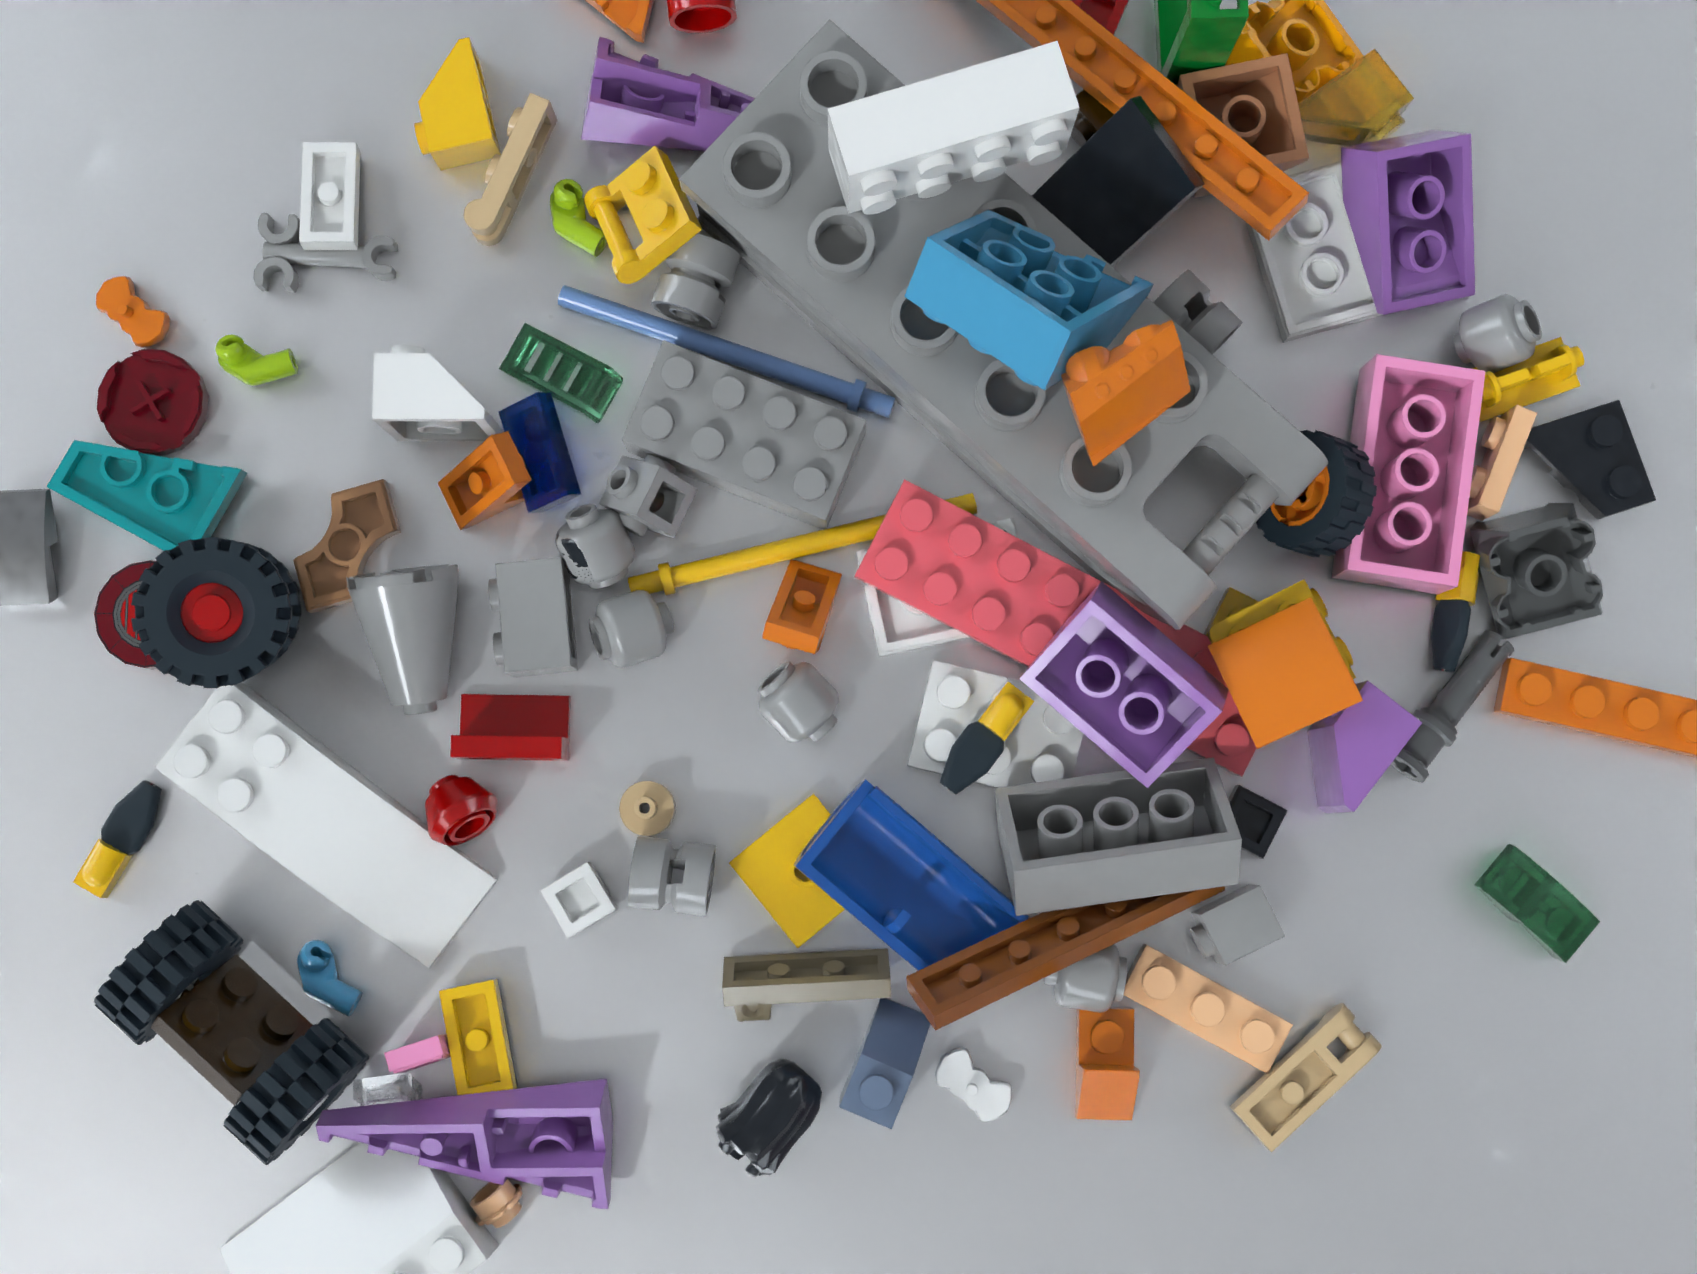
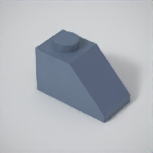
M880 998L840 1095V1108L892 1129L913 1078L930 1027V1022L922 1012L891 999Z

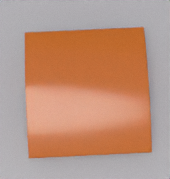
M1311 597L1208 645L1257 749L1363 701Z

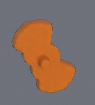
M120 276L111 278L102 284L96 294L97 309L100 312L106 313L110 319L120 323L122 330L131 335L136 346L141 348L151 347L165 339L170 327L168 313L152 310L146 301L135 295L134 283L130 277Z

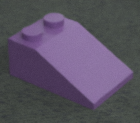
M1429 130L1340 147L1343 203L1377 313L1386 315L1475 295L1471 133Z

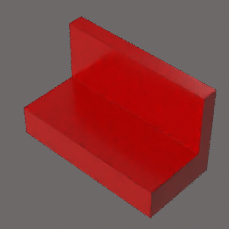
M461 694L460 735H451L450 757L473 760L569 761L571 696Z

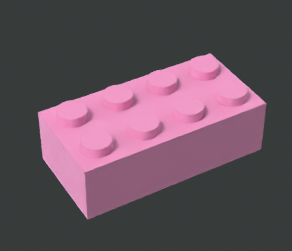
M1376 354L1359 370L1350 442L1357 445V449L1364 451L1370 458L1368 462L1370 466L1374 467L1376 475L1374 477V485L1377 486L1372 503L1374 508L1371 516H1368L1364 524L1365 528L1360 535H1356L1351 540L1352 544L1347 548H1341L1336 551L1331 578L1431 594H1441L1458 587L1486 371Z

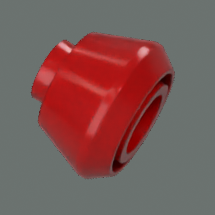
M457 775L443 777L434 783L429 790L430 795L425 801L429 836L432 840L448 846L465 843L484 832L495 820L498 800L493 793L472 778L458 777Z

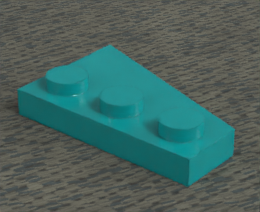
M74 440L47 487L165 551L171 550L178 546V543L190 539L196 540L211 537L248 473L238 468L218 467L197 463L192 460L155 456L135 450Z

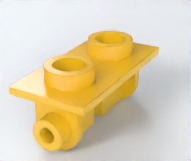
M1559 337L1536 345L1534 354L1523 362L1495 373L1491 371L1485 372L1479 422L1502 415L1516 405L1525 407L1580 387L1576 372L1577 368L1584 365V356L1578 346L1570 348Z

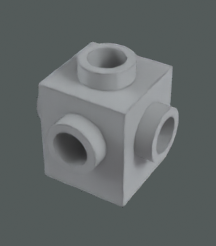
M647 454L644 461L622 455L617 467L608 477L606 490L599 504L617 512L622 525L626 527L627 531L643 537L648 529L675 538L698 489L675 476L676 468L658 457Z

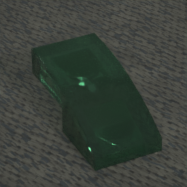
M1511 844L1504 848L1474 884L1506 918L1520 924L1552 957L1564 963H1567L1600 923L1563 885L1520 849Z

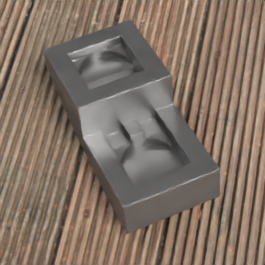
M50 489L0 491V606L50 604L58 598L50 546L58 541Z

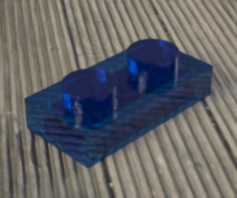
M536 392L498 411L504 432H509L532 479L521 489L528 513L544 512L581 495L552 394Z

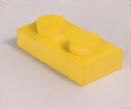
M498 979L440 990L439 995L457 1095L516 1089L517 1084Z

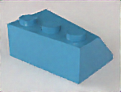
M988 209L927 237L904 297L922 308L923 313L931 320L946 324L967 338L969 344L977 351L992 355L1013 369L1016 376L1023 382L1046 390L1062 380L1061 375L1066 373V363L1075 353L1092 346L1107 348L1149 295L1154 284L1135 276L1131 285L1103 273L1106 262L1088 254H1086L1084 259L1060 254L1054 251L1055 243L1051 237Z

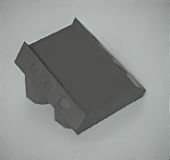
M1548 503L1547 506L1485 522L1476 521L1470 528L1475 552L1480 555L1479 567L1497 634L1501 635L1502 639H1509L1602 615L1603 611L1600 604L1603 597L1602 583L1592 573L1588 559L1596 545L1594 529L1587 522L1577 518L1574 503Z

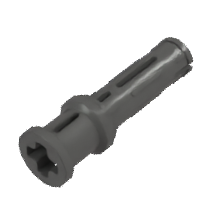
M1490 630L1484 631L1481 639L1428 708L1421 707L1420 710H1415L1412 714L1422 724L1391 763L1396 770L1414 781L1423 783L1429 776L1427 768L1444 746L1450 747L1457 739L1456 734L1458 732L1455 726L1505 660L1515 651L1509 641H1505L1500 646L1498 643L1503 638L1501 635Z

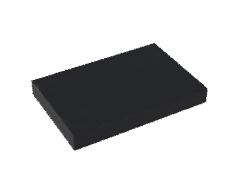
M1137 96L1130 98L1032 197L1107 263L1114 267L1204 186L1205 183L1142 97Z

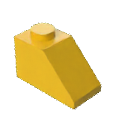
M469 37L459 39L418 101L422 121L414 123L417 141L422 154H431L440 171L492 159L495 154L501 155L479 57Z

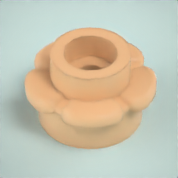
M508 1178L503 1185L492 1182L487 1183L475 1194L470 1202V1206L477 1214L475 1222L479 1226L492 1224L495 1228H500L510 1222L522 1208L519 1202L522 1196V1187L519 1184L513 1185Z

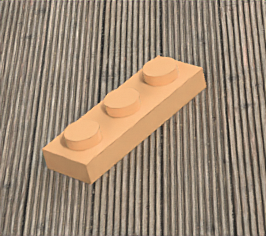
M1144 943L1127 973L1124 996L1267 1074L1293 1024Z

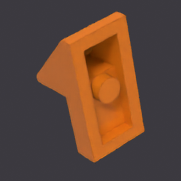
M508 431L489 436L438 482L460 530L470 528L528 500L535 494L530 482L532 479L525 467L524 460Z
M791 559L766 620L762 639L782 644L790 649H799L816 654L821 647L842 574Z
M1110 1007L1107 1011L1101 1013L1077 1009L1075 1118L1132 1120L1140 1078V1070L1134 1066V1009L1131 1007Z

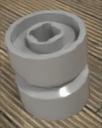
M699 233L696 234L666 259V264L671 269V272L660 275L651 301L652 307L671 319L702 329L717 328L726 302L725 298L720 294V290L732 285L741 259L740 254L723 242Z
M1187 270L1167 287L1153 303L1213 355L1243 322L1223 302L1212 304L1208 300L1210 289L1190 270Z
M638 836L631 863L628 906L660 910L666 903H671L676 913L707 916L713 885L716 845L684 842L679 849H674L668 839ZM673 868L684 871L683 884H671Z

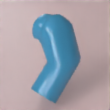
M321 940L307 942L297 957V965L304 993L308 997L350 1017L357 1008L363 992L338 979L334 955L327 943Z

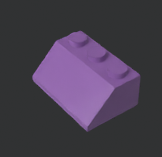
M1102 581L1065 621L1020 677L1022 682L1146 788H1149L1223 711L1229 691L1228 688Z

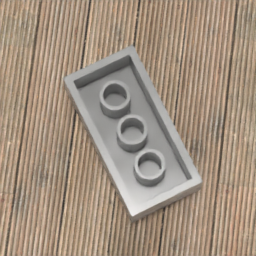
M663 340L622 441L631 454L644 459L647 454L653 455L673 465L676 468L675 471L818 528L827 529L865 436L866 419Z
M1214 758L1172 763L1149 788H1146L1127 770L995 788L998 837L1016 916L1239 884L1242 838Z

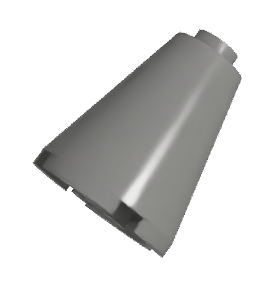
M458 564L396 569L391 572L380 573L379 576H375V572L346 577L349 594L391 704L393 706H403L405 715L436 711V701L446 699L448 693L459 582Z

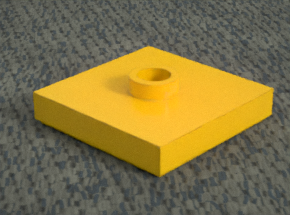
M814 793L729 862L797 948L845 910L794 866L803 848L831 815Z

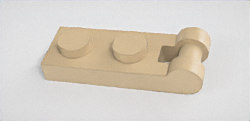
M533 93L529 94L524 107H517L511 115L507 127L509 139L502 154H495L487 167L485 174L487 187L482 198L469 202L464 209V220L476 240L482 245H496L504 237L556 125L557 117L551 102Z
M1340 1003L1322 1017L1319 1024L1270 1069L1268 1074L1265 1073L1230 1106L1232 1111L1270 1152H1273L1361 1070L1382 1047L1370 1032L1363 1033L1354 1024L1355 1015L1344 1003ZM1337 1037L1347 1047L1345 1053L1339 1059L1327 1048Z

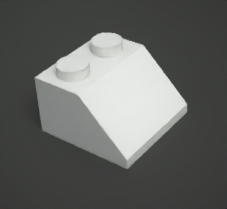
M395 345L391 347V353H374L372 419L395 440L485 441L493 434L504 432L487 410L430 353H425L423 347Z

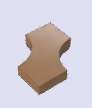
M384 479L331 494L332 516L325 535L312 550L293 560L307 612L315 613L352 602L347 588L346 577L363 574L366 563L374 550L388 538L401 533L389 485Z

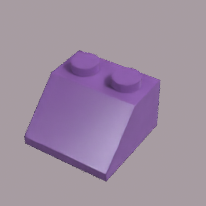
M1368 680L1356 684L1363 701L1313 723L1307 730L1317 806L1325 813L1354 812L1422 724L1420 720Z

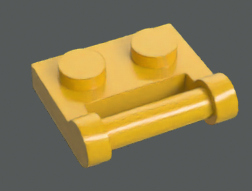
M653 146L607 186L599 185L593 187L584 197L587 211L592 218L598 220L614 257L611 264L616 278L624 284H631L641 280L702 230L686 193L681 190L679 178L668 155L656 146ZM626 204L643 239V243L636 249H633L617 213Z

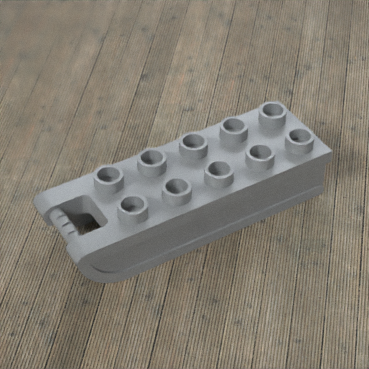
M829 19L679 178L681 190L697 203L699 212L697 219L702 229L712 238L735 249L740 254V263L888 395L895 397V401L1081 567L1096 579L1117 589L1142 612L1172 626L1175 630L1181 629L1217 588L1209 576L1214 568L1273 503L1282 506L1292 505L1327 466V458L1312 441L1172 320L1181 343L1191 391L1093 467L1074 418L1063 380L1046 390L1023 382L1016 376L1013 369L992 355L984 354L974 349L969 344L967 338L946 324L931 320L923 313L922 308L904 296L927 237L988 209L1051 237L1055 243L1054 251L1060 254L1083 259L1088 254L1104 262L1106 261L1005 172L994 179L983 182H975L973 177L951 183L952 186L949 190L930 198H919L917 193L896 199V204L893 207L880 213L866 215L860 210L848 214L828 148V108L905 85ZM1106 262L1103 273L1131 285L1125 277ZM1146 297L1107 349L1111 350L1123 344L1126 337L1134 330L1151 324L1161 325L1171 320V318ZM1208 446L1247 480L1188 546L1181 551L1146 519L1143 511L1144 503L1193 448Z

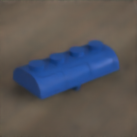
M866 779L859 783L843 799L806 844L794 863V866L917 971L1029 919L1028 915L1016 916L1014 904L1009 898L879 787L873 786Z

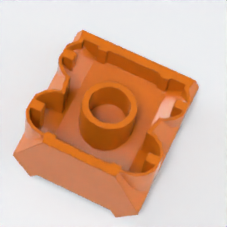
M1172 319L1161 325L1151 324L1134 330L1126 337L1123 344L1111 350L1102 346H1092L1075 353L1066 363V373L1061 375L1074 418L1093 467L1191 391L1181 343Z

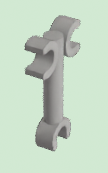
M261 213L258 219L260 235L267 241L264 242L262 248L263 260L257 264L253 277L256 286L261 291L269 290V280L272 274L284 272L283 287L289 293H296L299 287V276L290 264L367 268L374 277L380 280L389 281L396 278V271L392 266L377 265L376 263L380 253L384 251L398 252V244L388 236L371 238L365 246H358V250H303L299 243L300 219L295 214H289L288 227L281 234H274V219L268 213Z

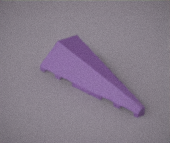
M599 37L584 113L581 139L706 151L755 98L694 73L690 76H685L658 69L659 59L644 54L640 62L614 52V41Z
M607 1079L322 1110L316 1124L319 1141L329 1143L333 1136L368 1144V1153L383 1156L390 1149L419 1156L418 1165L500 1185H503L507 1178L542 1186V1195L557 1198L560 1192L563 1191L591 1198L592 1207L599 1209L609 1208L611 1199L613 1117Z

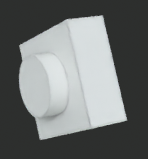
M586 862L540 890L567 938L576 935L618 909L591 862Z

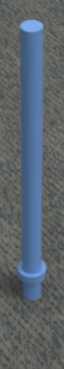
M566 285L562 287L558 297L559 306L662 341L665 340L682 348L846 403L847 410L856 413L861 408L889 418L895 403V397L866 388L867 382L856 379L855 383H851Z

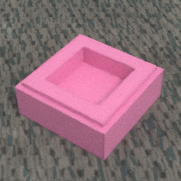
M447 1034L437 1035L384 1053L389 1072H393V1074L407 1072L451 1057Z

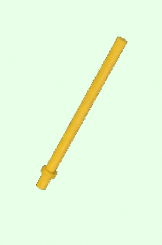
M973 493L945 499L947 502L973 515L977 514ZM886 514L670 567L669 562L658 564L659 570L628 577L629 588L631 592L645 590L649 594L664 591L665 596L675 594V588L872 540Z

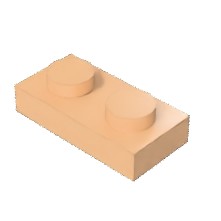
M1516 405L1500 417L1494 416L1489 422L1481 441V446L1487 448L1481 465L1473 467L1468 516L1483 521L1499 513L1537 412Z

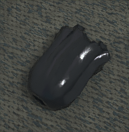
M780 1059L769 1063L735 1103L720 1109V1114L717 1116L719 1124L716 1126V1133L720 1139L718 1146L726 1155L730 1154L737 1160L746 1155L751 1163L745 1170L755 1178L758 1175H771L775 1173L790 1149L811 1126L818 1114L822 1096L820 1085L793 1061Z

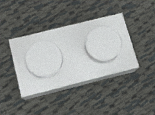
M302 142L299 242L303 250H358L360 150L356 142Z

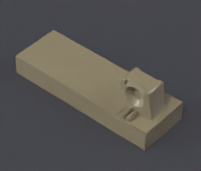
M888 948L724 957L722 981L724 1007L734 1006L737 1020L743 1022L770 1020L772 1004L891 998Z

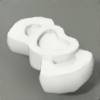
M955 1048L941 1056L935 1071L938 1086L950 1089L955 1097L963 1098L968 1108L975 1110L978 1118L983 1122L995 1121L1007 1113L1012 1100V1087L1010 1083L989 1081L984 1070L973 1066L971 1054L967 1048Z

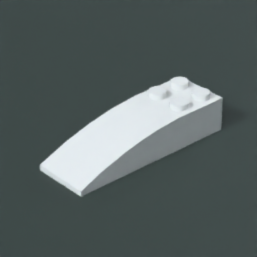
M245 683L216 688L155 765L158 771L291 873L428 968L432 967L498 881L496 877L456 846H448L432 840L426 823Z

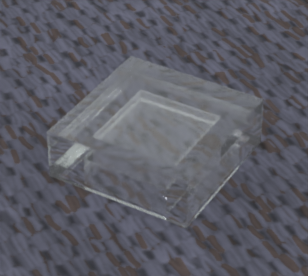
M409 1072L353 1080V1100L361 1106L423 1099L422 1084Z

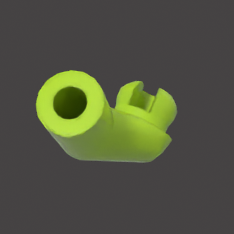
M560 180L556 183L554 191L550 195L553 228L562 238L597 257L606 247L607 241L602 230L586 220L583 189L574 180Z
M226 335L219 339L216 344L215 351L218 355L220 366L224 371L246 385L258 386L298 374L297 362L290 348L263 356L247 344H244L243 339L238 335Z

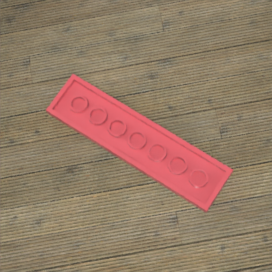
M905 479L854 578L1026 667L1030 666L1065 621L1101 582ZM1106 584L1227 688L1208 648V645L1211 644L1208 636L1185 624L1181 629L1175 630L1172 626L1142 612L1117 589ZM1229 691L1223 711L1186 750L1204 759L1214 758L1217 766L1236 776L1242 777L1257 748Z

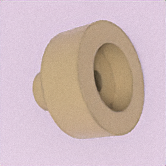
M652 781L635 783L625 791L621 798L619 806L620 817L624 825L635 834L642 836L660 834L671 825L675 817L676 804L674 797L665 786ZM646 803L650 806L648 813H644L642 810L643 805Z

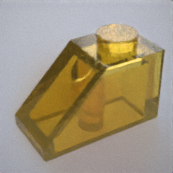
M1374 48L1298 104L1305 140L1351 146L1365 143L1374 136L1377 140L1386 139L1405 123L1401 115L1413 101L1414 97Z

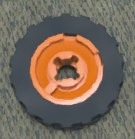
M1304 430L1300 432L1323 452L1328 460L1327 466L1292 505L1282 506L1273 503L1258 519L1256 524L1258 529L1263 530V536L1268 541L1276 543V546L1310 557L1320 558V555L1331 556L1336 554L1337 550L1347 548L1352 544L1351 540L1356 535L1361 534L1365 528L1364 524L1368 516H1371L1374 508L1372 503L1374 496H1376L1377 486L1374 485V477L1376 475L1374 467L1370 466L1368 462L1370 458L1364 451L1358 450L1357 445L1321 431L1315 430V432Z

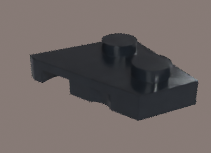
M1620 400L1531 428L1524 449L1530 447L1552 468L1549 473L1563 487L1573 490L1577 494L1579 502L1597 520L1656 500Z

